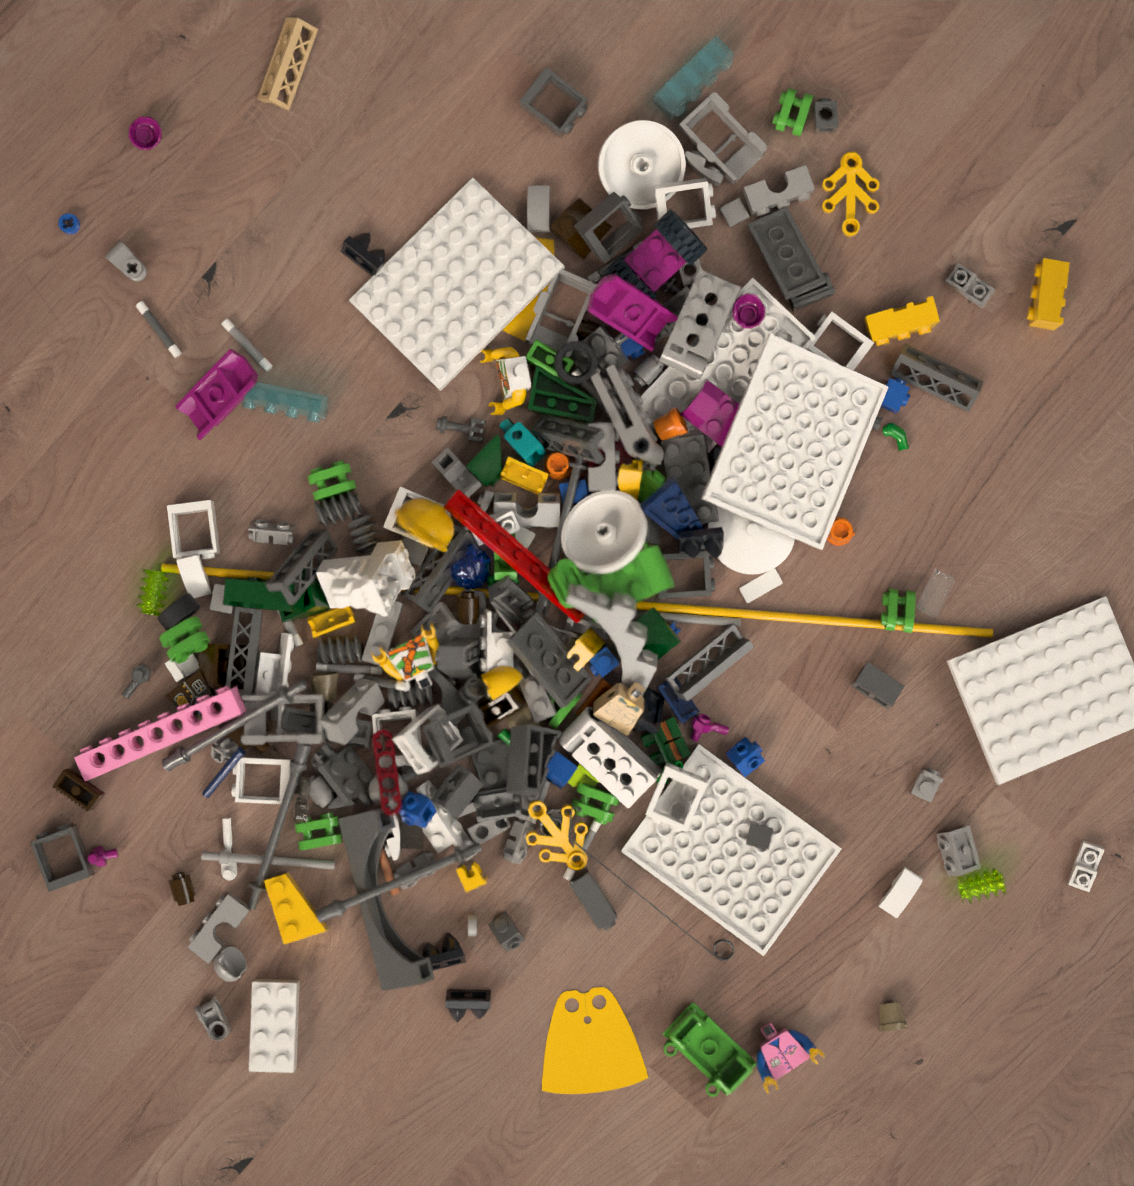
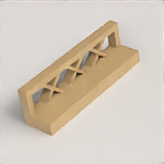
M299 18L285 19L260 89L258 100L264 103H273L285 110L290 109L318 31L316 27ZM302 27L310 31L307 40L303 42L300 36ZM299 48L301 57L299 61L295 62L293 53L295 49ZM292 68L294 77L292 81L288 82L286 72ZM282 89H285L287 95L284 103L277 99Z

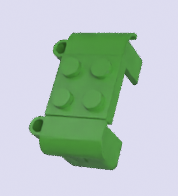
M645 541L644 550L639 551L634 559L616 571L605 574H588L581 570L582 578L588 590L605 594L609 598H613L615 592L628 594L632 598L637 599L636 603L675 586L671 571L658 545L650 547L649 543Z
M694 1002L662 1034L668 1039L663 1045L667 1056H674L677 1050L681 1051L709 1078L705 1084V1089L711 1097L717 1096L719 1089L726 1096L732 1093L747 1078L757 1064L745 1050ZM669 1045L674 1046L672 1051H667L666 1048ZM710 1086H716L714 1091L708 1090Z

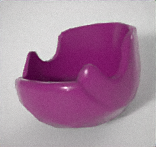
M141 116L131 123L128 137L132 145L138 149L151 150L161 141L162 129L159 123L152 117Z
M744 294L733 304V319L742 328H755L765 318V305L758 295Z

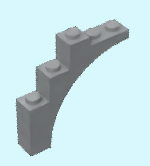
M570 584L567 590L566 603L594 618L609 633L616 644L623 670L619 683L630 688L635 682H638L646 691L657 669L658 655L649 650L642 649L647 639V627L638 622H631L636 612L637 599L632 598L628 594L615 592L613 598H609L605 594L595 593L583 586Z

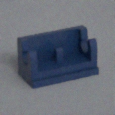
M677 677L673 679L678 687L682 685ZM668 681L657 687L681 724L698 714L699 710L692 699L685 701L678 698Z

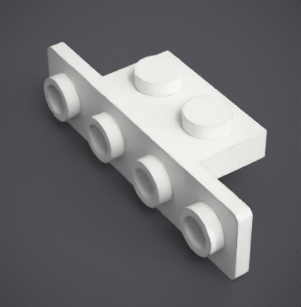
M483 609V614L479 616L480 628H483V636H480L479 639L480 649L483 650V658H480V671L484 674L499 666L513 667V650L506 642L513 632H492L491 611ZM484 682L486 686V693L484 697L487 699H492L487 691L489 688Z
M281 633L279 654L258 652L253 696L270 695L272 691H279V687L282 685L289 688L287 677L291 671L290 653L294 648L293 634ZM282 704V717H284L285 704ZM278 705L271 710V720L278 721Z
M429 780L416 788L418 793L424 794L430 800L437 792L436 787ZM431 800L437 811L427 827L420 828L437 853H440L452 844L455 847L458 846L460 851L475 845L463 830L462 825ZM474 855L469 856V857L465 858L464 860H465V861H468V860L471 859Z

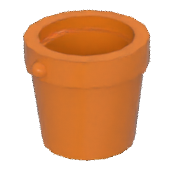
M677 407L670 409L669 412L653 421L655 430L662 441L688 433L686 422L680 415Z
M558 452L546 455L544 469L550 478L562 480L570 477L572 467L568 465V462L572 463L568 455Z
M836 517L827 540L835 546L847 544L852 539V536L855 535L852 524L845 518Z

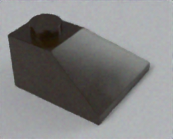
M579 198L551 225V232L584 260L591 252V249L574 225L593 209ZM604 220L593 230V233L601 241L612 226Z
M208 644L205 650L199 652L198 666L210 688H223L226 686L231 644ZM238 645V646H239V648L242 650V649L245 648L247 645ZM235 647V655H236V654H237L238 652H240V651ZM248 649L243 652L246 656L248 655ZM242 654L234 659L233 665L238 672L246 667L247 660ZM233 669V672H232V677H233L235 674H237V673L234 671V669ZM244 671L241 675H242V677L245 679V671ZM239 676L231 681L230 689L234 687L243 689L244 682Z

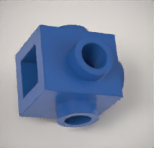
M746 737L725 753L744 777L748 776L765 761L760 754L763 751L756 741L751 743Z
M408 791L401 800V819L411 826L414 824L426 828L437 811L431 800L422 793L416 794Z

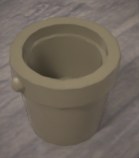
M337 672L309 675L313 695H323L325 702L337 699Z
M527 702L519 710L506 717L510 729L513 726L526 724L540 727V723H535Z
M901 1002L878 1005L879 1032L908 1028Z

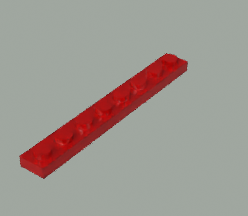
M458 489L443 506L449 513L576 624L586 614L584 611L576 607L566 608L561 605L548 581V573L551 569L462 491Z

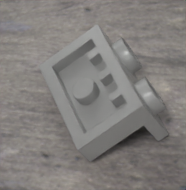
M439 602L430 614L428 613L410 632L416 638L422 635V625L424 630L429 631L431 630L430 623H433L438 642L442 645L456 636L464 624H460V620L455 619L445 603Z
M970 825L937 834L938 847L941 850L944 868L948 876H959L981 869Z

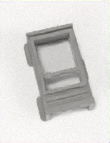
M713 92L679 124V130L733 185L764 156L767 145L756 133H748L728 112L729 105L717 93ZM711 110L735 133L730 135L729 139L715 153L691 130ZM738 136L745 145L723 164L716 156L731 141H735Z
M562 269L551 280L547 291H543L539 295L534 307L536 316L525 339L526 343L533 345L537 339L558 351L563 345L572 341H578L576 334L586 314L590 293L598 284ZM558 281L588 293L575 324L571 320H564L545 311ZM543 315L566 324L567 327H573L570 337L568 338L540 326ZM573 350L567 352L564 358L571 356Z
M272 691L270 695L242 696L247 709L245 713L278 695L279 691ZM293 695L294 701L291 704L316 703L315 735H281L283 733L281 728L282 704H287L283 701L278 704V728L276 729L278 735H266V712L244 724L242 743L254 745L264 744L265 742H299L300 744H319L325 742V730L320 721L325 716V697L323 695Z

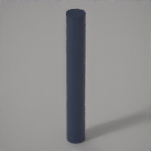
M238 748L204 789L202 792L204 797L209 798L244 756V749Z

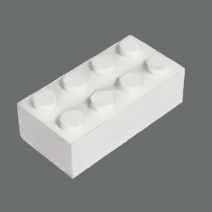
M255 979L252 982L249 1071L294 1073L297 1069L300 980Z

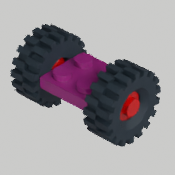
M672 209L654 224L656 230L625 259L619 256L605 269V275H617L655 299L657 298L655 291L686 262L690 265L696 262L708 249L694 231Z

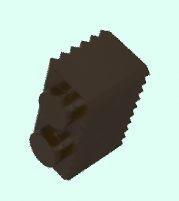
M514 686L496 699H488L481 703L478 708L482 711L486 728L493 726L519 710L526 700L517 686Z
M70 768L64 769L52 785L53 789L56 788L57 791H60V794L63 793L68 799L71 798V801H74L75 804L78 803V806H82V809L85 808L86 811L94 810L105 795L103 791L90 782H85L83 777Z

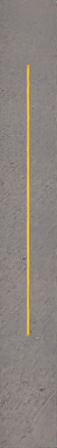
M162 563L161 572L180 574L178 565ZM203 567L207 576L242 579L255 577L266 580V578L270 579L275 573ZM449 586L444 594L459 595L467 587ZM420 587L416 588L414 592H418ZM470 588L472 591L484 592L486 598H489L488 589ZM526 592L534 599V602L538 601L539 593ZM645 601L636 603V610L649 611L654 607L660 612L884 629V625H881V620ZM914 623L913 626L914 632L993 637V629L924 623ZM896 625L895 630L902 631V625Z

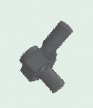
M144 665L133 668L132 681L122 692V695L129 699L140 684L150 681L151 670Z

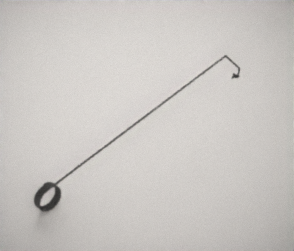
M579 806L573 807L571 809L568 838L570 840H572L576 845H578L581 849L588 853L592 858H594L597 862L604 866L608 871H610L613 875L620 879L624 884H626L629 888L636 892L640 897H642L645 901L652 905L656 910H658L661 914L668 918L672 923H674L688 936H690L693 940L699 943L704 949L710 952L718 960L726 961L733 956L734 946L731 941L727 939H719L715 942L712 953L700 942H698L695 938H693L689 933L682 929L679 925L673 922V920H671L663 912L657 909V907H655L652 903H650L643 896H641V894H639L636 890H634L621 878H619L616 874L609 870L605 865L598 861L594 856H592L589 852L582 848L578 843L571 839L569 836L572 810L576 808L577 811L580 813L583 808H580ZM720 942H726L731 945L732 953L725 958L719 957L717 955L718 952H715V946Z

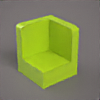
M580 763L567 782L573 787H578L579 782L596 786L599 783Z

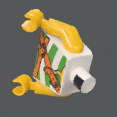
M512 347L494 349V351L490 348L483 349L480 353L483 352L485 354V359L480 360L481 363L491 362L496 359L503 396V403H489V407H495V411L491 415H503L505 409L509 410L523 404L531 388L526 357L519 356V353Z
M430 623L431 630L429 631L424 630L422 625V635L386 652V654L383 648L379 646L380 655L375 656L371 652L374 661L379 663L387 674L399 681L405 680L409 682L416 679L421 690L433 685L428 672L436 669L435 653L438 646H440L435 634L434 624Z

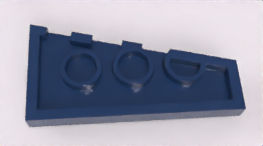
M673 476L640 505L645 514L677 540H679V532L704 529Z

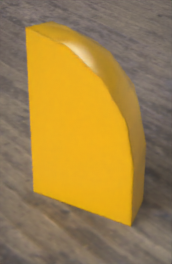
M632 460L630 465L622 464L619 470L618 485L620 491L629 494L636 501L638 500L643 460Z
M499 666L482 674L481 677L489 688L487 690L494 700L516 686L521 681L523 675L513 667Z

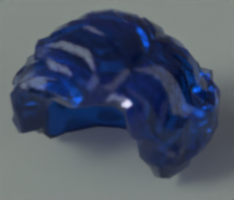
M474 543L468 545L464 559L457 560L455 565L451 567L452 579L458 586L466 590L480 587L483 583L487 582V577L490 574V558L485 551L478 548Z

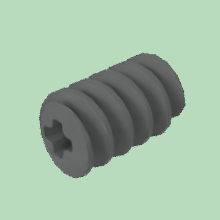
M347 491L346 499L342 494H339V501H336L331 496L330 504L325 499H322V506H319L316 501L314 502L319 523L321 525L322 522L326 527L329 526V520L337 524L338 517L343 522L346 521V514L353 519L355 511L359 516L363 515L357 491L355 496L350 491Z
M374 514L353 518V521L348 524L349 528H355L350 535L358 537L352 543L353 545H360L355 549V553L362 554L361 556L371 555L376 544L381 541L380 539L373 538L378 533L377 530H371L376 525V522H369V519Z
M354 635L351 642L348 636H345L344 642H341L339 636H337L335 643L332 642L330 637L327 638L326 643L319 637L317 643L319 664L322 659L323 663L327 665L330 658L333 664H337L339 658L342 663H346L347 657L351 663H354L356 656L359 662H363L362 639L361 641L358 640L357 635Z
M416 679L414 685L411 686L410 684L408 691L387 688L389 708H391L393 703L395 709H399L400 702H402L404 707H408L409 701L413 707H416L418 700L422 706H425L427 699L431 705L434 704L432 685L421 690Z

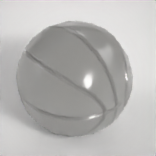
M398 774L402 800L408 793V787L403 777ZM376 775L369 784V796L376 806L382 808L378 777ZM386 778L382 786L385 789H392L395 786V781L392 778ZM397 792L383 794V797L387 795L389 797V804L385 805V807L390 806L391 809H394L395 806H398V803H394L392 796L397 795Z

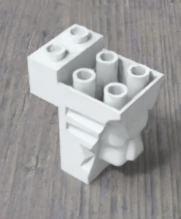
M402 540L379 542L369 556L323 560L316 572L330 608H344L348 606L356 609L366 608L382 616L388 615L400 591L409 589L416 575Z

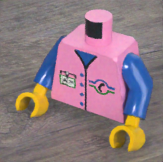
M771 1022L760 1029L766 1040L759 1044L761 1049L757 1052V1069L764 1082V1089L768 1094V1085L773 1084L776 1090H778L775 1080L809 1058L815 1064H818L815 1060L817 1054H821L825 1058L824 1053L816 1049L817 1047L807 1035L794 1029L788 1031L786 1028H783L777 1032Z

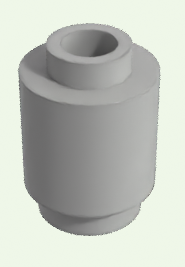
M652 354L650 357H646L633 371L635 374L633 379L641 387L644 385L649 387L663 372L662 369L665 365L659 362L660 359Z
M313 775L304 783L306 785L304 789L306 794L317 806L320 805L322 809L335 798L334 791L321 776L316 778Z

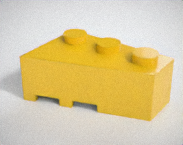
M1043 258L1039 264L1036 263L1034 269V276L1037 277L1036 284L1032 285L1030 298H1033L1032 307H1028L1026 319L1029 320V326L1055 330L1063 324L1064 318L1060 317L1061 309L1065 306L1066 299L1063 298L1068 283L1070 262Z
M930 296L926 298V301L907 303V306L891 308L866 316L863 320L868 338L876 343L877 346H882L890 343L889 339L897 338L898 341L910 338L912 333L918 332L919 335H924L932 332L931 328H934L940 322L934 297Z
M289 872L264 881L284 944L313 936L329 929L326 923L319 922L315 908L307 900L305 894Z

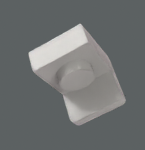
M929 767L927 771L921 769L910 793L931 803L940 783L944 779L939 777V772Z

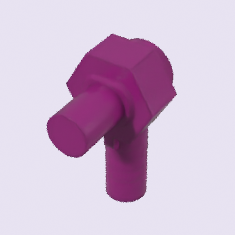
M700 713L693 718L691 724L694 731L690 738L698 742L702 733L711 731L727 735L729 727L716 722H710L711 718Z
M103 846L95 847L90 852L88 861L92 865L96 864L97 867L106 866L108 859L119 857L118 850L105 851Z

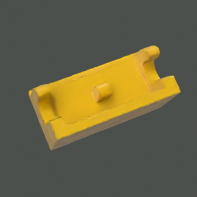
M511 457L507 458L504 470L501 472L502 480L536 495L542 493L549 474Z
M351 606L331 608L307 619L312 629L313 638H318L357 622Z
M590 627L575 642L576 645L569 651L567 658H571L575 653L580 656V660L574 665V668L579 671L606 642Z
M473 862L469 873L465 865H460L456 869L466 892L484 885L488 881L487 876H484L479 864Z

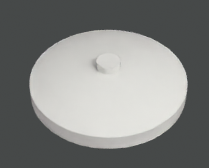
M649 120L630 121L617 127L604 141L598 157V173L604 189L609 195L612 192H615L620 197L624 195L632 204L629 208L633 209L656 207L653 185L683 181L686 168L684 150L678 138L665 126ZM676 192L665 193L666 201Z
M617 490L593 493L578 502L566 517L561 533L563 551L567 558L584 572L605 574L616 571L627 565L641 550L647 535V518L639 503L627 493Z
M717 506L719 521L708 523V529L723 527L724 544L718 559L726 567L742 574H761L774 569L787 558L795 542V539L720 506Z

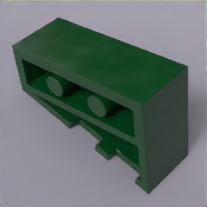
M536 366L528 412L545 414L585 424L593 423L597 400Z
M248 577L247 580L225 579L223 605L303 613L305 591L295 604H289L281 590H268L265 584L269 578H266L265 582H261V578ZM291 583L288 587L292 594L294 593L295 583Z

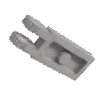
M519 664L514 665L513 668L523 675L519 685L535 723L556 715L557 712L549 693L529 670L532 676L526 678Z

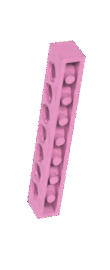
M228 686L216 690V696L210 698L207 694L196 699L197 704L193 706L186 703L177 707L178 712L172 715L168 711L157 716L158 721L151 723L150 720L138 724L139 729L133 732L129 728L118 733L119 738L112 740V737H108L99 741L100 746L94 749L92 745L81 749V754L74 757L84 781L86 782L246 712L247 709L237 687L229 689ZM215 701L222 705L221 712L215 709ZM196 710L202 713V720H198L195 717ZM176 718L182 721V729L176 726ZM157 727L162 729L163 737L157 735ZM137 736H141L143 738V746L138 744ZM118 744L124 747V754L118 751ZM99 752L104 755L105 762L99 760Z

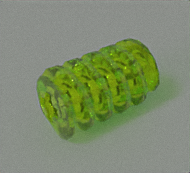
M143 569L142 572L148 575V577L141 578V581L146 586L139 587V590L145 594L138 595L137 597L143 601V603L136 604V607L141 609V612L138 613L159 616L161 612L157 609L165 606L159 600L166 599V596L161 591L168 590V587L162 583L169 582L170 579L164 576V574H167L165 572Z
M995 868L992 869L991 875L988 871H984L983 878L979 873H975L974 879L971 875H967L966 882L962 877L957 879L958 892L963 904L965 898L971 904L973 896L978 901H981V894L990 899V892H993L995 897H998V890L1007 895L1004 877Z

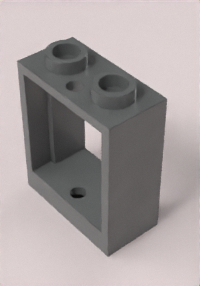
M547 67L519 101L522 109L560 138L564 133L568 135L575 126L573 122L576 118H582L588 110V99ZM550 82L578 103L560 127L531 106Z
M612 192L574 225L593 254L604 264L644 230L640 224L641 217L636 211H631L629 208L632 205L624 195L620 197L615 192ZM619 208L627 221L600 243L593 230Z
M700 552L695 558L688 556L686 553L663 554L665 560L703 558L705 590L667 593V589L658 593V600L712 596L711 591H715V579L710 578V570L714 569L713 556H709L708 552Z
M475 703L423 727L441 768L494 744L492 733L489 728H486L483 721L482 711ZM466 715L479 745L454 756L440 726Z
M69 823L57 827L56 833L49 835L48 831L35 836L37 840L30 842L48 892L95 875L91 863L88 861V855L77 825L70 827ZM71 834L84 870L55 880L43 844Z
M587 870L570 881L571 888L598 930L603 928L606 931L616 924L615 920L618 918L617 913L590 871Z

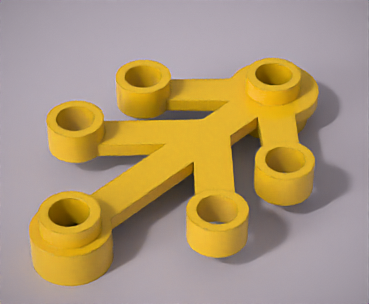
M847 152L840 160L841 167L831 177L824 179L822 188L826 192H831L834 190L836 182L845 174H847L846 184L830 199H826L823 202L822 210L825 213H832L835 206L846 196V220L843 222L841 229L844 235L852 237L860 229V224L855 219V196L865 205L867 213L875 214L879 209V203L876 200H872L855 183L856 175L866 183V190L871 193L878 190L879 181L872 178L861 167L862 159L859 154ZM853 160L855 166H848L847 161ZM825 182H832L833 187L827 188ZM870 182H874L876 184L875 189H871L869 187ZM826 203L832 204L831 210L825 208ZM871 203L876 206V209L873 211L868 207ZM852 225L854 231H847L846 226Z
M541 800L531 801L528 805L530 816L534 819H540L552 836L538 835L535 831H529L525 836L526 842L531 846L536 844L562 847L565 853L551 852L549 848H542L539 851L540 860L542 862H565L572 870L584 868L588 861L587 854L575 843L573 848L568 842L570 814L565 815L564 810L567 808L572 809L573 807L570 804L562 806L561 814L563 817L561 830H559L547 815L544 802ZM535 805L541 806L539 811H534L533 807ZM574 809L572 810L571 819H572V817H573L574 814H575ZM578 821L574 825L576 833L575 842L583 848L584 837L588 827L585 822ZM580 825L585 827L582 832L577 831V827ZM535 835L536 839L534 841H529V836ZM548 852L549 856L547 858H543L541 856L542 853ZM576 855L580 856V860L577 862L572 860Z

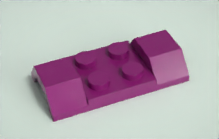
M617 275L603 277L589 296L587 310L651 352L655 346L656 336L667 323L678 320L676 314Z
M229 349L175 407L189 416L198 429L196 437L198 440H202L245 398V395L257 383L258 374L246 357L233 349Z
M706 379L699 393L682 410L680 415L723 447L740 404Z

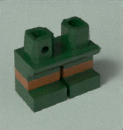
M674 716L661 722L657 733L651 734L648 731L641 736L645 747L654 743L657 744L659 751L649 755L656 765L666 764L667 762L672 763L691 755L683 737L664 744L682 735Z

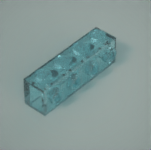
M716 35L653 96V102L670 119L675 115L679 117L687 109L685 105L690 101L695 102L702 95L701 90L706 85L708 87L713 85L718 79L717 75L722 70L726 72L733 65L734 53Z
M257 382L240 403L246 409L255 410V407L264 408L263 412L277 414V411L285 412L286 417L298 419L299 415L307 417L306 421L319 423L320 420L326 421L330 399L323 395Z

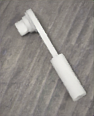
M222 818L223 844L225 850L232 853L231 818ZM236 862L221 864V873L225 880L230 881L237 876Z

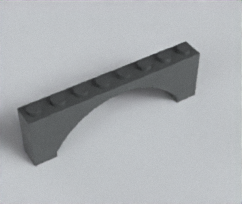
M382 808L339 818L338 821L358 895L379 886L378 865L380 854L390 830L396 826L393 816L386 815ZM378 895L360 903L382 991L421 985L435 979L429 957L425 958L414 951L394 929L385 912L381 896Z

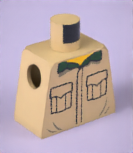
M635 682L630 688L622 683H617L595 700L593 715L628 736L644 710V698L641 696L645 692L644 687L638 682Z

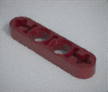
M381 729L373 736L381 807L386 815L395 816L400 813L402 802L392 734L385 729ZM381 735H385L387 739L389 738L386 741V749H391V752L383 751L378 753V750L382 751L381 743L377 742ZM384 756H389L392 759L391 766L387 768L380 765V759ZM384 779H394L395 786L392 789H385L382 786ZM397 792V795L392 796L394 803H398V806L394 807V811H390L388 807L385 808V805L389 804L388 795L383 797V794Z

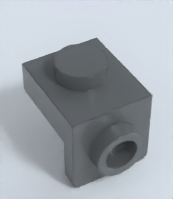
M507 912L488 924L496 939L506 951L516 949L525 940Z

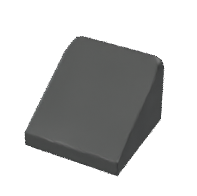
M337 796L328 804V807L333 809L354 805L357 802L351 799L344 804L340 797Z
M750 823L746 845L769 850L773 828Z

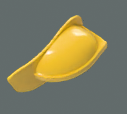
M414 498L396 509L395 516L397 521L419 540L443 552L448 550L447 545L451 542L454 535V525L443 506L428 499Z

